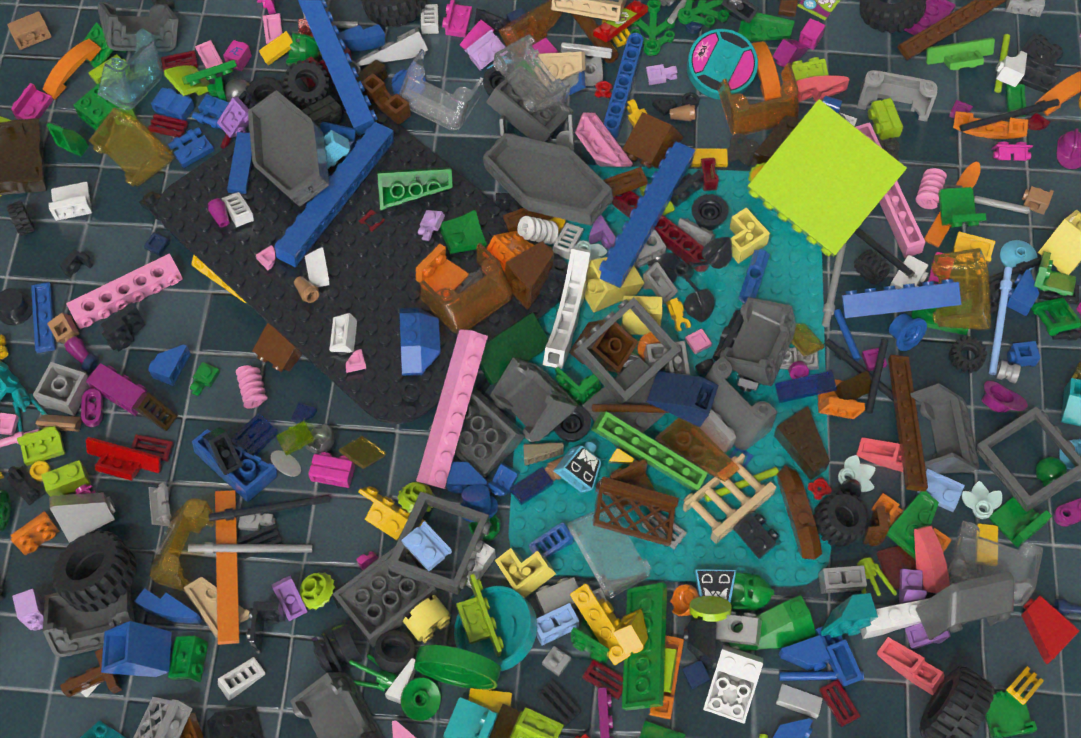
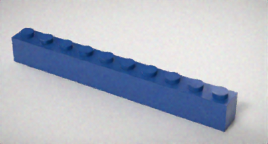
M298 0L353 128L356 129V133L359 136L365 133L366 129L371 127L375 120L378 119L374 110L370 111L368 107L371 103L368 96H364L362 93L365 89L361 81L357 82L356 77L359 76L355 67L351 68L350 66L352 60L349 53L345 54L344 52L346 46L343 40H339L337 37L340 33L337 26H333L331 23L334 19L330 11L326 12L325 8L328 7L326 1Z
M374 122L371 127L366 129L365 135L358 139L353 150L349 151L345 160L339 163L333 175L329 176V186L307 203L305 210L298 214L293 225L289 226L285 235L276 242V258L294 267L299 264L394 142L392 129L377 122Z
M675 142L672 148H668L665 155L666 159L661 160L658 167L659 171L654 172L651 179L652 183L647 184L644 191L645 195L640 196L637 202V209L633 208L629 217L630 221L624 223L623 233L617 235L614 242L616 245L610 247L607 253V260L602 261L599 267L601 280L621 288L673 197V191L678 188L694 158L695 149Z

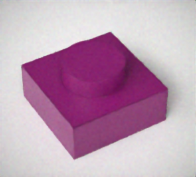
M879 348L862 352V357L868 371H872L875 368ZM886 359L884 360L883 368L887 366Z

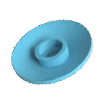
M1021 240L1009 241L1000 250V260L1005 267L1013 268L1020 262H1028L1037 258L1035 249L1027 242Z

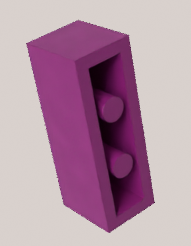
M101 363L86 380L91 389L98 390L103 397L135 417L139 413L132 407L143 392H147V389L141 384L135 385L128 376L124 374L121 376L117 374V371L112 366L108 365L106 367Z

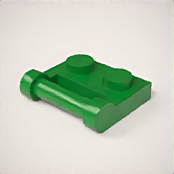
M1064 298L1035 303L1031 307L1032 312L1038 315L1047 327L1046 331L1050 336L1081 327V320ZM1047 310L1053 317V319L1056 321V323L1053 324V322L1050 320V318L1044 311Z

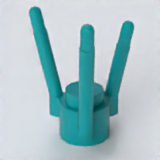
M18 388L12 392L14 400L12 404L15 408V414L19 417L17 423L19 432L23 431L19 408L26 412V407L32 402L42 415H48L35 400L33 394H28L25 388Z

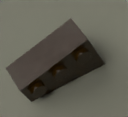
M785 115L754 152L752 165L756 166L763 162L767 163L802 119Z
M807 406L776 427L774 437L811 481L826 471L830 460Z

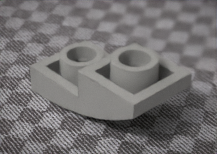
M788 348L780 369L788 370L790 365L796 361L806 363L809 370L819 369L818 350L798 351L797 348Z

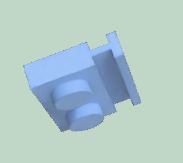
M927 468L928 489L926 492L939 502L938 506L953 512L965 485Z
M425 521L420 527L415 528L401 540L404 546L428 571L444 560L445 556L452 553L449 546Z

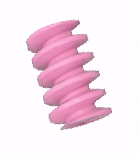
M930 168L924 172L918 195L916 196V202L922 208L935 209L937 207V203H939L938 192L944 188L943 185L947 178V174L943 170Z
M249 365L239 367L236 370L244 407L252 409L266 401L267 395H265V388H262L264 383L261 381L260 368Z

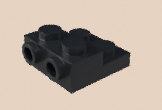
M131 302L100 325L104 330L102 335L107 340V344L113 351L117 349L119 352L130 346L134 341L131 335L140 331L146 324L137 307Z

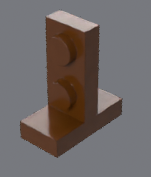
M103 648L95 651L100 667H92L85 674L70 677L65 683L60 685L62 692L67 697L76 695L106 681L108 689L113 694L122 691L116 674L101 672Z

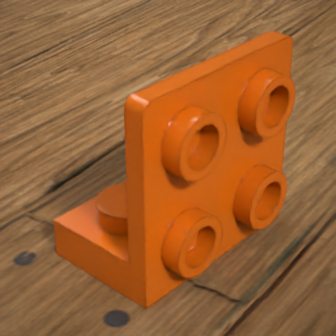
M518 231L494 235L484 253L505 272L507 261L534 245L525 240L523 236H520Z
M439 244L416 267V281L445 300L469 276V273L446 259V247L442 244Z
M819 377L818 413L855 419L865 411V403H860L853 399H839L833 389L843 381Z
M44 511L10 536L12 537L11 541L26 556L28 553L36 551L38 546L45 541L54 538L59 530Z

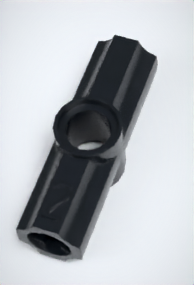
M741 309L735 310L728 326H725L719 340L720 342L713 354L712 359L715 361L720 359L722 350H725L726 347H733L744 322Z

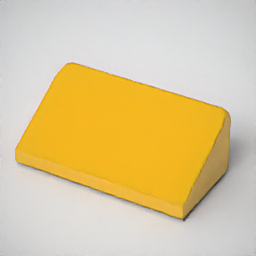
M618 448L608 463L631 464L634 459Z

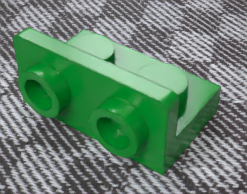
M197 636L176 637L168 678L172 680L190 679L195 682H201L208 641Z

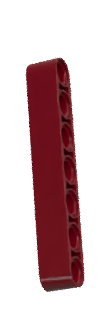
M633 191L619 194L621 196H614L611 202L612 205L627 217H630L633 208L637 209V202L640 197ZM662 215L654 230L657 231L665 246L688 264L691 262H706L707 260L702 257L704 247ZM709 264L693 268L698 272H705L709 268Z

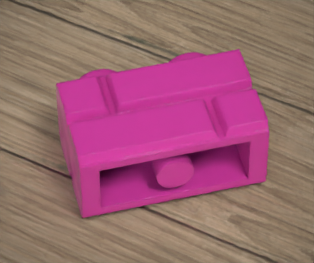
M321 452L313 456L309 478L313 482L350 488L355 465L353 460L347 456L336 458L332 457L329 453Z

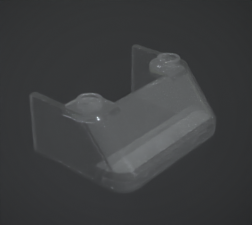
M420 49L407 70L399 95L409 103L410 111L449 130H458L462 127L482 95L483 78H479L473 90L460 87L452 95L423 80L425 76L423 68L424 50Z

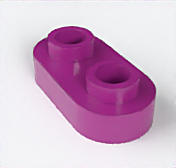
M89 389L82 395L81 419L86 426L95 427L101 423L103 418V397L98 390Z
M1081 498L1063 504L1054 511L1053 518L1058 525L1066 527L1081 521ZM1063 512L1068 513L1069 517L1064 516Z

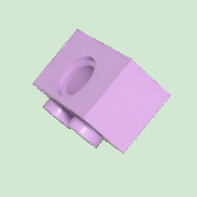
M34 589L13 595L17 618L30 630L43 629L45 600Z

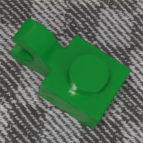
M202 362L193 375L194 382L190 386V389L193 390L191 393L199 397L205 386L211 388L220 374L219 369Z

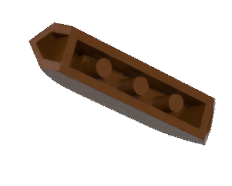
M785 465L777 473V481L797 547L802 558L815 560L822 555V550L807 495L798 472Z

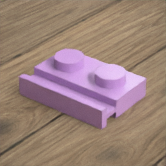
M491 29L464 51L469 54L470 59L481 70L507 49Z

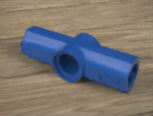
M754 250L738 298L744 304L748 297L756 299L770 257L766 250Z

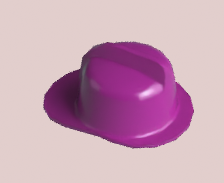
M1078 128L1063 134L1058 139L1057 160L1063 167L1068 169L1081 167V132H1078Z
M987 381L984 384L986 392L982 402L991 410L1002 413L1010 409L1016 411L1027 409L1028 404L1026 400L1017 393L994 381Z

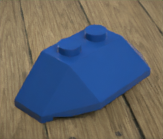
M419 307L399 308L402 376L422 375L426 371L425 369L440 354L439 318Z

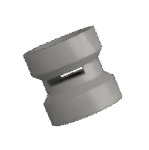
M1001 360L995 378L1000 380L1006 378L1009 382L1015 384L1019 377L1021 365H1009L1007 361Z

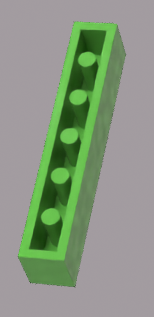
M607 411L600 412L591 428L592 431L640 460L646 459L647 464L690 490L699 491L708 474Z

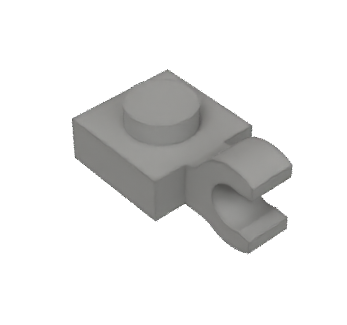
M263 513L240 517L238 528L240 530L259 531L260 526L275 524V518H273V514Z

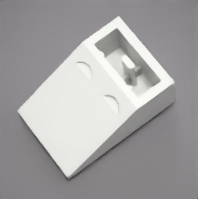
M723 645L703 710L745 723L763 665V658Z

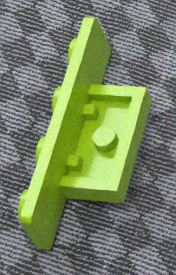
M471 574L469 581L475 598L456 604L469 644L490 638L496 657L501 656V649L504 646L501 637H497L494 631L497 629L494 618L489 617L487 611L490 609L486 597H482L481 591L483 587L480 579H476L475 575Z

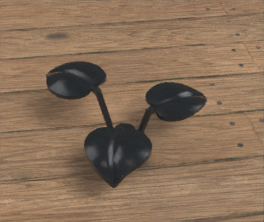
M720 237L705 245L702 250V257L707 260L706 262H691L688 264L680 261L673 253L662 254L647 262L649 268L655 262H658L672 283L676 281L678 275L692 286L696 293H691L686 297L684 307L687 314L699 322H704L710 317L715 306V299L710 290L703 289L699 292L698 288L690 280L694 274L693 267L705 266L709 263L715 269L726 267L732 258V241L729 237Z

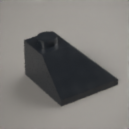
M703 619L691 621L688 624V628H684L683 634L684 641H687V649L699 661H702L707 670H712L716 652V622H708Z

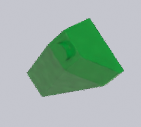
M800 595L756 616V618L762 621L759 646L736 643L728 644L731 648L743 652L757 651L758 649H779L816 637L811 613ZM743 624L736 626L734 632H741Z

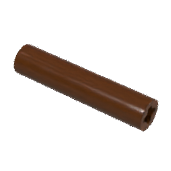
M570 13L594 46L612 49L611 58L603 59L608 64L614 62L619 57V53L610 41L605 42L593 36V30L599 27L593 17Z

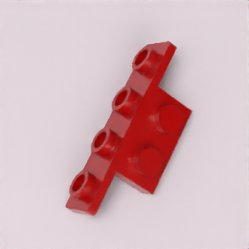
M91 437L86 439L87 453L101 457L95 464V471L130 481L134 479L140 469L155 473L161 471L159 456Z

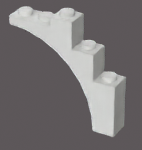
M572 247L563 294L554 327L545 348L543 365L562 369L569 355L573 333L578 323L580 307L585 297L591 250Z

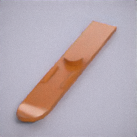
M974 162L964 170L956 185L973 189L980 175V163ZM939 212L924 238L925 242L938 248L951 225L942 226L941 212Z

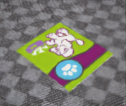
M801 0L797 6L826 20L840 0Z

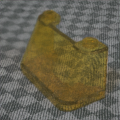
M115 107L89 139L94 145L93 149L96 152L108 154L126 172L124 174L126 177L125 181L133 187L141 185L168 165L175 157L138 119Z
M976 248L934 255L935 262L932 263L933 274H937L939 284H942V280L948 279L959 282L961 305L936 308V312H933L934 323H937L939 327L977 330L991 329L989 270L981 249Z
M197 498L189 499L174 513L150 568V577L154 582L184 591L183 587L190 583L183 577L184 569L180 567L179 557L190 531L200 534L203 527H213L215 521L209 522L208 515L213 513L207 501Z

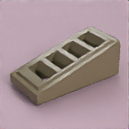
M563 443L524 445V465L563 455Z

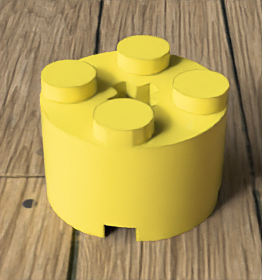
M433 595L432 600L429 598L425 599L410 612L412 616L409 620L407 617L403 620V623L418 641H423L425 644L434 637V631L438 628L443 630L450 624L451 614L436 595Z

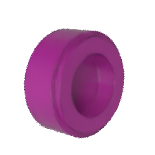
M796 361L790 365L788 372L793 380L802 381L808 376L809 369L806 363Z

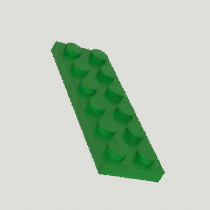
M663 582L627 589L626 615L639 609L642 610L648 639L644 649L638 653L631 652V656L624 659L622 709L626 711L663 706L667 585Z

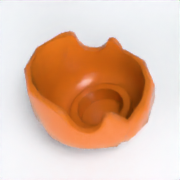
M688 584L678 586L670 600L674 606L672 612L677 616L691 615L689 610L690 602L700 597L697 589Z

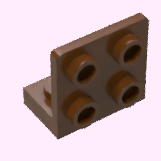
M646 459L642 461L636 460L629 467L623 470L621 468L617 469L610 475V479L655 491L646 475ZM620 501L623 508L630 506L628 501Z

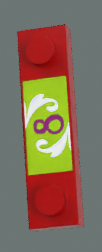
M634 0L623 9L619 22L607 20L593 30V36L605 42L610 41L646 14L648 6Z

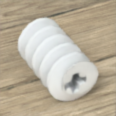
M524 216L520 219L517 228L518 234L523 236L525 240L543 241L552 245L558 238V226L554 221Z

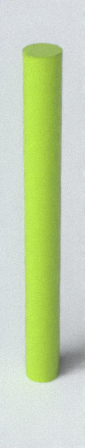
M1009 34L1003 36L999 62H1003L1008 54ZM997 79L994 91L1000 93L1003 82Z
M777 467L753 475V477L760 482L777 475L779 471ZM745 479L734 483L739 489L750 486ZM726 487L715 490L720 497L731 493ZM707 494L704 495L706 502L712 501Z

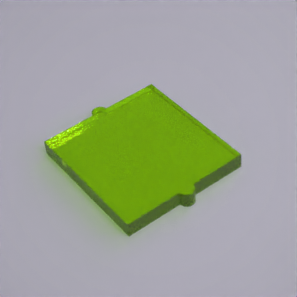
M305 421L289 427L284 432L276 435L286 456L298 449H302L303 446L315 440Z

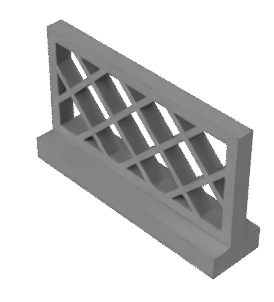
M152 697L133 738H179L193 708L178 700L172 699L171 701ZM157 704H159V710L154 713ZM161 717V721L155 724V720ZM150 725V730L145 733L147 726Z

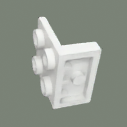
M87 182L51 189L53 202L49 203V210L56 221L92 213Z

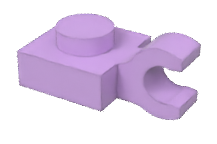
M663 64L646 67L649 85L666 83V78L670 80L677 79L676 66L664 68Z
M426 210L420 223L421 227L418 230V234L423 235L422 240L429 241L433 230H439L445 217L442 211Z

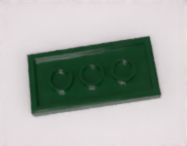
M529 313L486 342L480 367L490 385L500 380L512 358L529 361L545 350L549 340L534 313Z

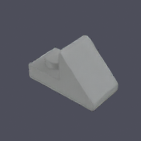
M655 262L643 274V288L652 289L657 297H662V303L669 301L678 292L658 262Z

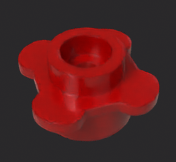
M607 81L596 83L595 96L597 98H610L612 95V84Z
M821 477L813 483H809L807 487L809 491H812L816 500H821L824 495H830L832 492L827 481Z

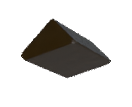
M374 60L358 73L359 77H356L357 82H362L372 73L384 81L388 77L385 65L378 60Z
M868 370L839 383L833 389L839 399L856 400L869 394L871 379Z
M502 704L489 738H511L522 712Z

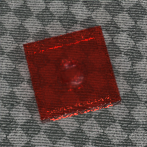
M900 546L880 550L876 553L884 575L894 590L899 589L900 569L917 570L916 560Z

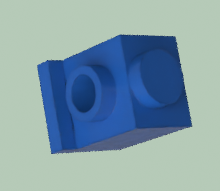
M1036 341L1014 343L1007 352L1008 361L1021 365V367L1030 365L1035 367L1041 358Z

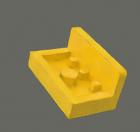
M958 232L952 254L956 255L955 258L961 260L970 258L974 259V263L985 265V263L991 262L995 241Z

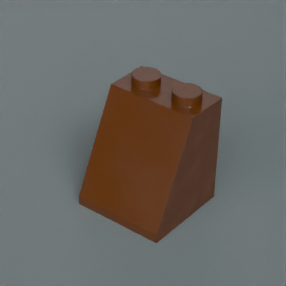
M642 112L622 150L631 161L639 160L641 165L649 169L651 166L658 169L661 160L666 159L665 155L668 148H672L675 142L680 143L683 136L671 124Z
M543 241L510 259L505 265L504 284L526 309L532 306L540 294L541 287L549 277V270L553 267L554 252Z
M604 319L588 322L569 351L580 363L584 364L574 352L578 348L576 343L584 336L588 339L592 335L590 331L597 324L602 326L606 322ZM615 322L591 343L587 349L605 370L619 373L638 344V341Z
M269 323L265 326L252 352L258 355L257 358L265 363L267 361L273 364L272 367L280 372L283 370L290 371L303 355Z

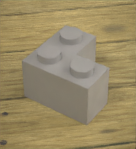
M685 341L675 342L681 351L660 370H666L667 373L690 375ZM661 343L646 344L644 351L645 363L651 366L667 349Z

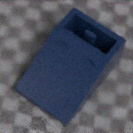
M658 371L646 402L701 427L709 416L719 385L698 376Z

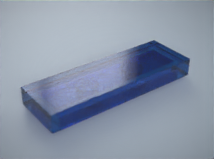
M832 370L775 383L779 403L837 390Z

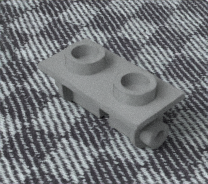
M680 218L678 227L703 247L715 238L713 231L703 227L699 228L697 224L691 222L688 218Z
M165 483L159 484L158 488L148 487L152 525L170 526L172 515L170 514L168 503L169 487Z

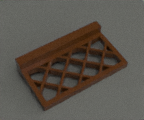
M607 477L601 478L596 484L595 492H597L593 526L665 546L671 545L675 507L678 505L679 498ZM602 495H608L613 503L607 506L602 500ZM620 501H628L632 508L625 511ZM614 505L621 512V515L616 518L609 510ZM641 505L647 506L651 513L644 516L639 507ZM633 510H635L640 518L635 523L628 515ZM604 511L611 520L607 523L599 521L600 513ZM657 512H668V520L663 521ZM652 515L660 524L655 528L647 520ZM624 516L630 526L627 528L621 527L617 520ZM643 522L649 531L642 533L636 525ZM662 527L666 533V539L659 537L656 530Z

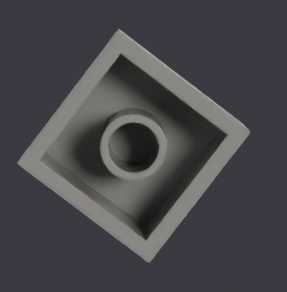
M50 362L33 396L40 405L75 416L81 405L83 393L89 389V385L86 382L88 376L84 372Z

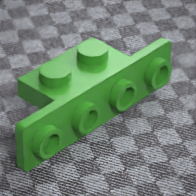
M992 37L928 47L926 63L930 65L944 62L950 70H959L965 67L974 68L978 65H983V56L994 53L995 39Z

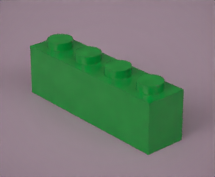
M450 167L377 171L380 210L453 187L452 170Z

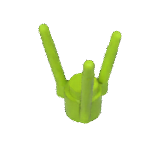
M865 558L857 563V566H864L866 579H870L877 596L881 595L874 578L877 574L894 596L897 595L893 586L880 570L879 565L874 564L872 558ZM866 588L861 591L862 594H866Z

